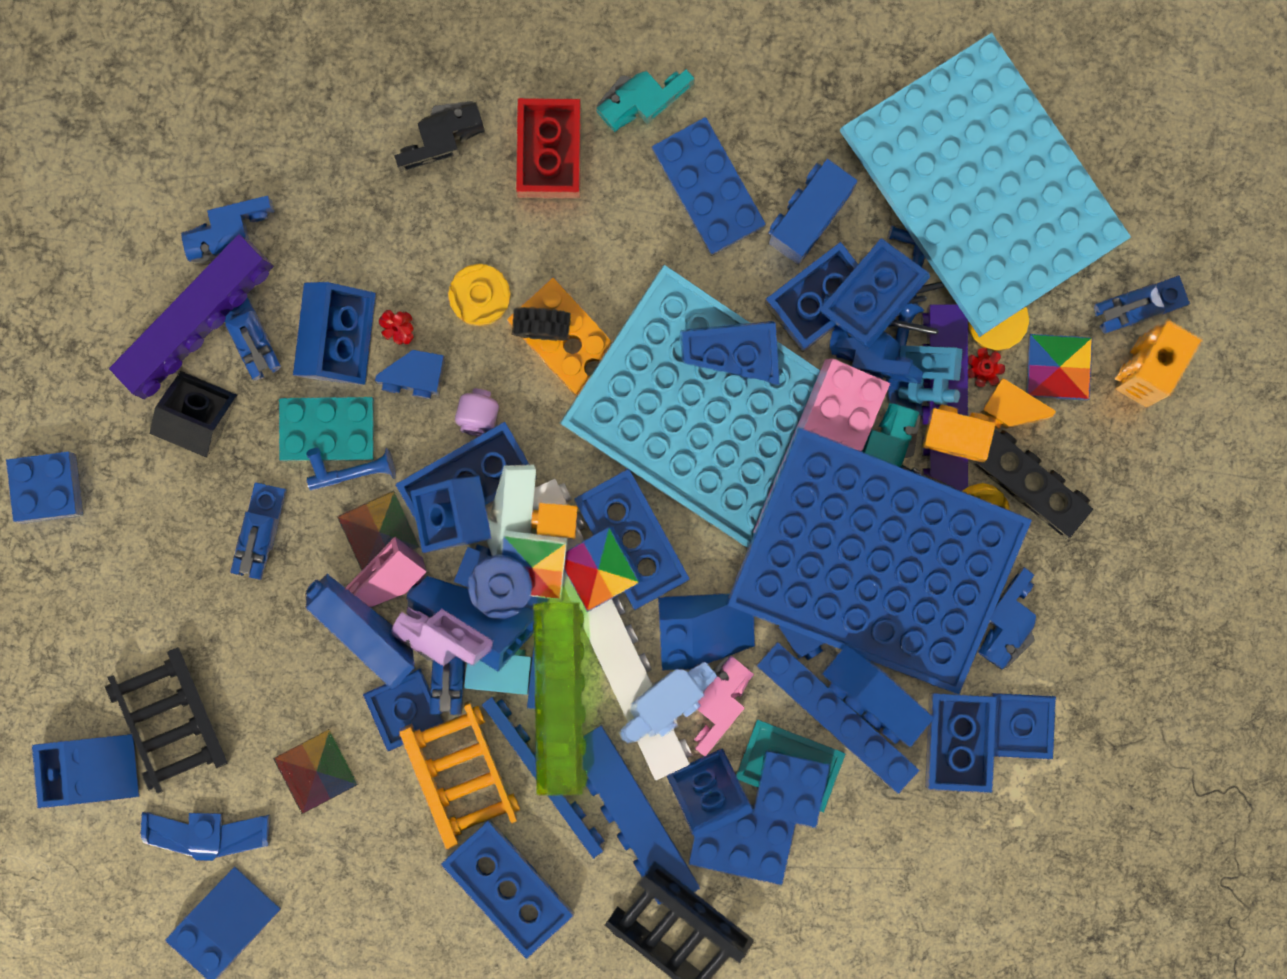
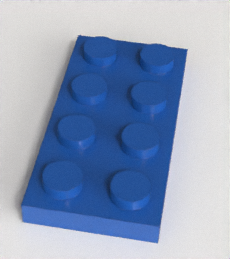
M706 117L652 146L656 158L711 256L766 226L765 221Z

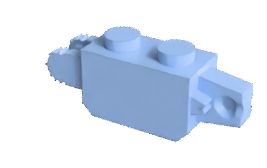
M704 662L688 672L679 669L669 672L631 703V713L634 718L625 724L626 726H623V729H620L621 740L628 744L629 742L633 743V741L640 740L639 738H643L646 734L652 737L659 733L663 737L677 726L674 722L676 718L681 714L688 717L701 706L698 701L705 696L703 691L717 677L714 671Z

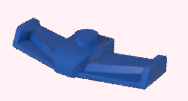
M144 811L141 816V839L145 844L192 856L198 861H213L218 857L269 846L270 814L222 825V813H189V824Z

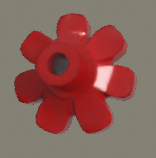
M386 310L379 318L380 326L385 328L381 334L387 340L393 336V341L396 344H409L414 338L411 333L414 328L410 323L412 316L406 311H398L394 314L391 310Z
M980 348L977 351L978 357L974 355L968 356V365L972 366L968 369V379L976 377V387L983 388L986 381L991 386L999 383L997 375L1004 374L1005 365L997 364L1001 359V355L997 351L988 355L987 348Z

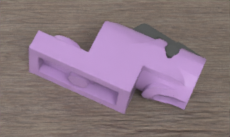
M408 607L407 615L401 613L398 616L391 632L393 637L406 644L407 647L417 651L427 661L435 660L443 666L455 656L460 657L473 666L491 651L493 644L492 640L443 609L429 618L425 614Z

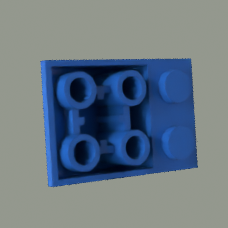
M132 734L32 745L37 808L140 797L135 742Z

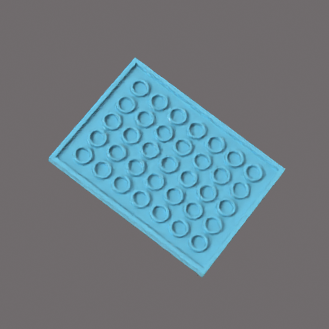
M992 33L842 126L839 130L979 337L1131 238Z
M663 265L561 419L560 424L746 548H749L754 535V528L820 370L778 341L780 385L682 362L680 330L747 324L750 322L666 265Z

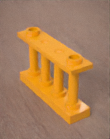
M471 700L464 703L467 714L422 732L420 729L415 731L412 724L404 726L399 730L446 849L458 845V835L462 834V830L505 813L508 814L510 822L513 823L517 821L516 812L521 811L515 794L508 795L481 725L485 723V719L479 705L473 707ZM472 725L479 743L434 761L432 758L426 759L422 748L427 747L426 743ZM484 755L490 772L446 790L444 787L438 789L434 777L438 776V772ZM490 785H496L502 801L458 819L455 816L449 817L446 806L450 805V801Z

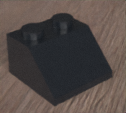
M180 371L155 406L149 434L207 458L222 434L236 402L237 394Z

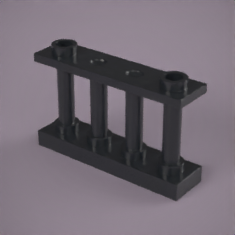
M179 647L167 651L169 659L164 661V665L119 684L115 676L110 675L107 677L110 684L105 686L111 703L118 701L147 771L141 773L148 790L155 789L156 794L163 792L160 782L204 763H207V765L214 763L216 769L228 764ZM168 676L171 678L178 677L182 688L177 689L176 694L130 713L123 695ZM180 705L183 707L190 706L194 717L189 718L188 723L142 742L135 724ZM192 734H195V736L202 734L206 746L201 748L202 751L156 771L154 770L147 753Z
M655 861L638 883L644 889L641 895L627 912L617 906L604 925L617 938L625 941L672 979H712L729 958L740 963L746 957L755 941ZM656 898L670 910L650 932L637 922L636 919L651 901ZM681 918L695 930L675 952L661 939L675 922ZM707 938L720 950L700 971L686 959L700 942Z

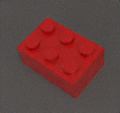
M518 98L516 175L518 198L580 199V99Z

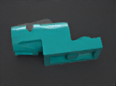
M687 69L681 74L676 71L664 81L663 84L666 87L662 89L647 71L638 73L633 77L622 75L598 102L596 112L614 132L635 120L637 113L648 124L694 85V77Z
M889 403L888 409L878 426L881 428V431H870L862 452L901 467L904 459L914 456L920 423L919 412Z

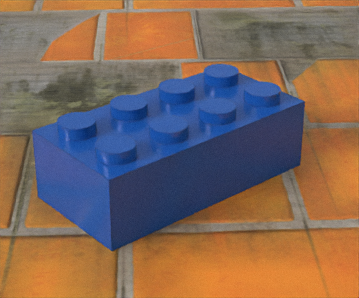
M503 422L395 485L415 518L410 491L451 479L480 476L485 507L488 508L493 505L504 466L530 464L506 422Z

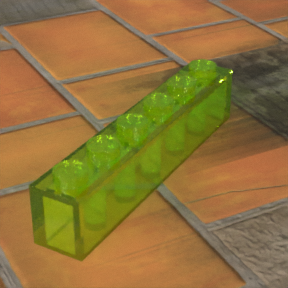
M542 602L533 604L536 795H583V788H585L587 783L586 771L583 769L586 740L582 737V724L585 722L586 712L581 698V692L585 688V677L581 673V660L584 658L585 650L583 642L580 641V629L584 624V614L580 610V602Z

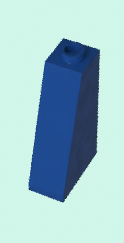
M326 574L320 581L318 579L314 580L305 592L306 609L394 690L415 668L413 649L392 636L393 625L329 574Z
M429 576L419 585L414 584L406 596L408 600L407 608L410 607L415 611H419L429 618L443 609L492 640L491 651L482 657L480 661L497 672L531 637L536 629L537 612L523 607L516 615L504 619L491 618L474 606L468 589Z

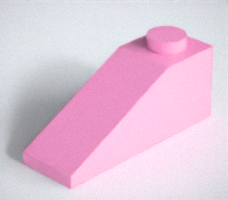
M394 537L348 584L346 589L369 607L401 596L414 584L419 585L426 573L423 557L397 537Z

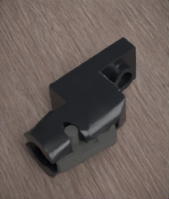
M466 101L433 106L431 115L417 123L424 147L418 148V145H410L400 149V154L394 155L398 169L401 173L459 156L455 140L460 139L463 142L485 132L477 103Z

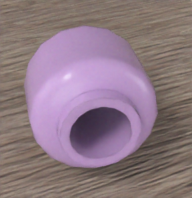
M474 388L472 393H465L460 396L455 421L461 427V432L473 436H481L495 427L499 404L490 397L491 392Z

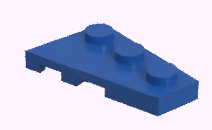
M774 321L680 330L682 362L780 385L776 323Z

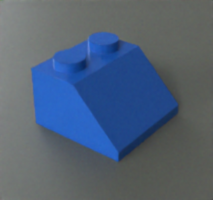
M480 476L451 479L410 491L422 553L468 545L492 538Z

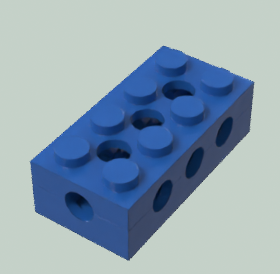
M630 469L574 498L593 536L610 526L614 527L622 544L626 533L633 531L640 535L641 543L638 547L628 548L623 544L637 571L638 564L643 559H651L655 562L656 571L654 574L643 576L639 573L643 582L625 591L634 610L690 580ZM614 504H620L626 510L624 518L619 521H614L608 516V509Z
M488 820L441 863L442 867L526 959L574 916L575 912L491 820ZM482 857L491 858L495 863V870L491 873L482 872L478 865L479 859ZM506 880L513 882L517 889L516 894L510 897L503 895L500 891V883ZM526 904L535 906L538 911L537 918L533 920L525 919L521 914V907Z

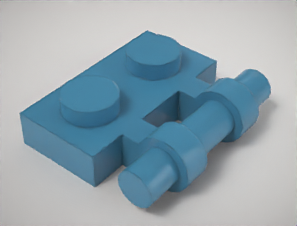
M901 345L900 357L913 360V364L923 371L921 384L909 383L908 387H901L898 392L900 399L918 404L923 401H934L936 405H947L948 402L959 401V391L950 390L948 388V380L960 381L962 349ZM934 379L933 389L924 388L923 380Z

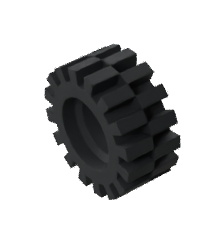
M515 308L513 311L512 335L535 340H568L571 314L547 308Z

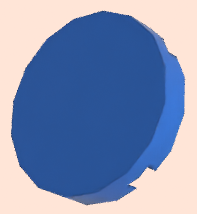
M494 555L483 559L475 566L469 578L468 592L474 606L484 612L485 615L491 618L504 619L516 615L528 603L531 597L532 581L529 571L521 561L507 555Z

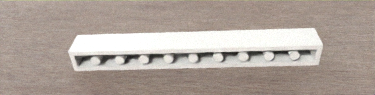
M553 479L534 488L533 510H539V503L568 505L567 502L572 500L565 483L558 485L556 479ZM579 513L577 515L576 538L567 539L566 551L584 541L580 530L584 529L585 526ZM564 570L563 585L621 709L629 722L634 718L631 713V703L657 683L652 684L647 672L651 671L652 668L645 653L638 655L633 645L638 642V638L631 624L626 627L624 626L620 615L624 614L625 611L618 596L587 612ZM676 719L674 722L677 726L663 737L659 733L652 737L646 734L643 738L637 740L655 781L690 765L687 758L692 756L686 740L684 738L679 741L674 732V729L679 727Z

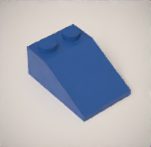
M729 594L658 597L662 671L693 669L704 662L708 664L754 647V616L727 606L726 602Z
M234 867L186 916L165 941L206 979H218L281 908L239 869Z

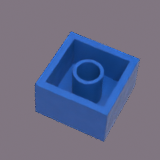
M68 451L6 459L13 522L25 524L84 516L76 454Z
M766 750L753 806V814L816 828L830 765Z

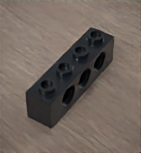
M995 429L987 460L979 462L969 459V462L1065 540L1071 538L1093 511V508L1088 505L1090 499L1077 489L1072 492L1064 485L1066 480L1052 469L1050 472L1046 471L1039 465L1042 462L1041 459L1033 452L1026 450L1024 453L1015 445L1017 440L1007 431L1002 430L999 432ZM1004 454L1012 455L1015 458L1016 467L1013 471H1007L1001 466V457ZM1028 474H1034L1040 479V487L1037 491L1027 488L1025 478ZM1052 494H1059L1063 497L1065 504L1061 511L1054 510L1050 506L1049 501Z

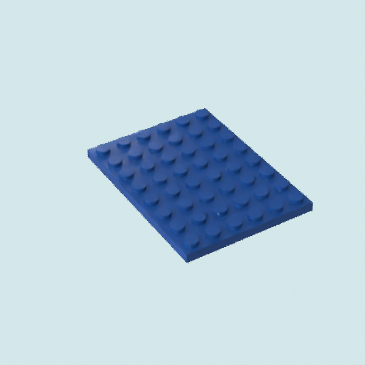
M798 427L726 604L841 650L847 645L867 660L959 695L1032 520Z

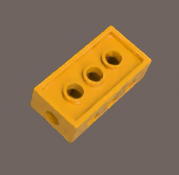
M552 278L521 307L547 308L549 310L556 309L557 311L569 312L571 314L569 339L563 341L522 339L577 397L590 377L585 372L586 366L592 362L599 363L612 341L564 288ZM513 314L507 319L511 327L513 323ZM571 339L578 340L582 344L581 349L575 354H570L564 350L566 342Z
M1169 320L1160 326L1156 324L1153 329H1150L1147 333L1145 332L1142 337L1139 336L1130 350V353L1134 354L1133 358L1129 359L1126 364L1123 363L1115 376V380L1119 381L1115 390L1146 408L1165 399L1173 392L1202 339Z

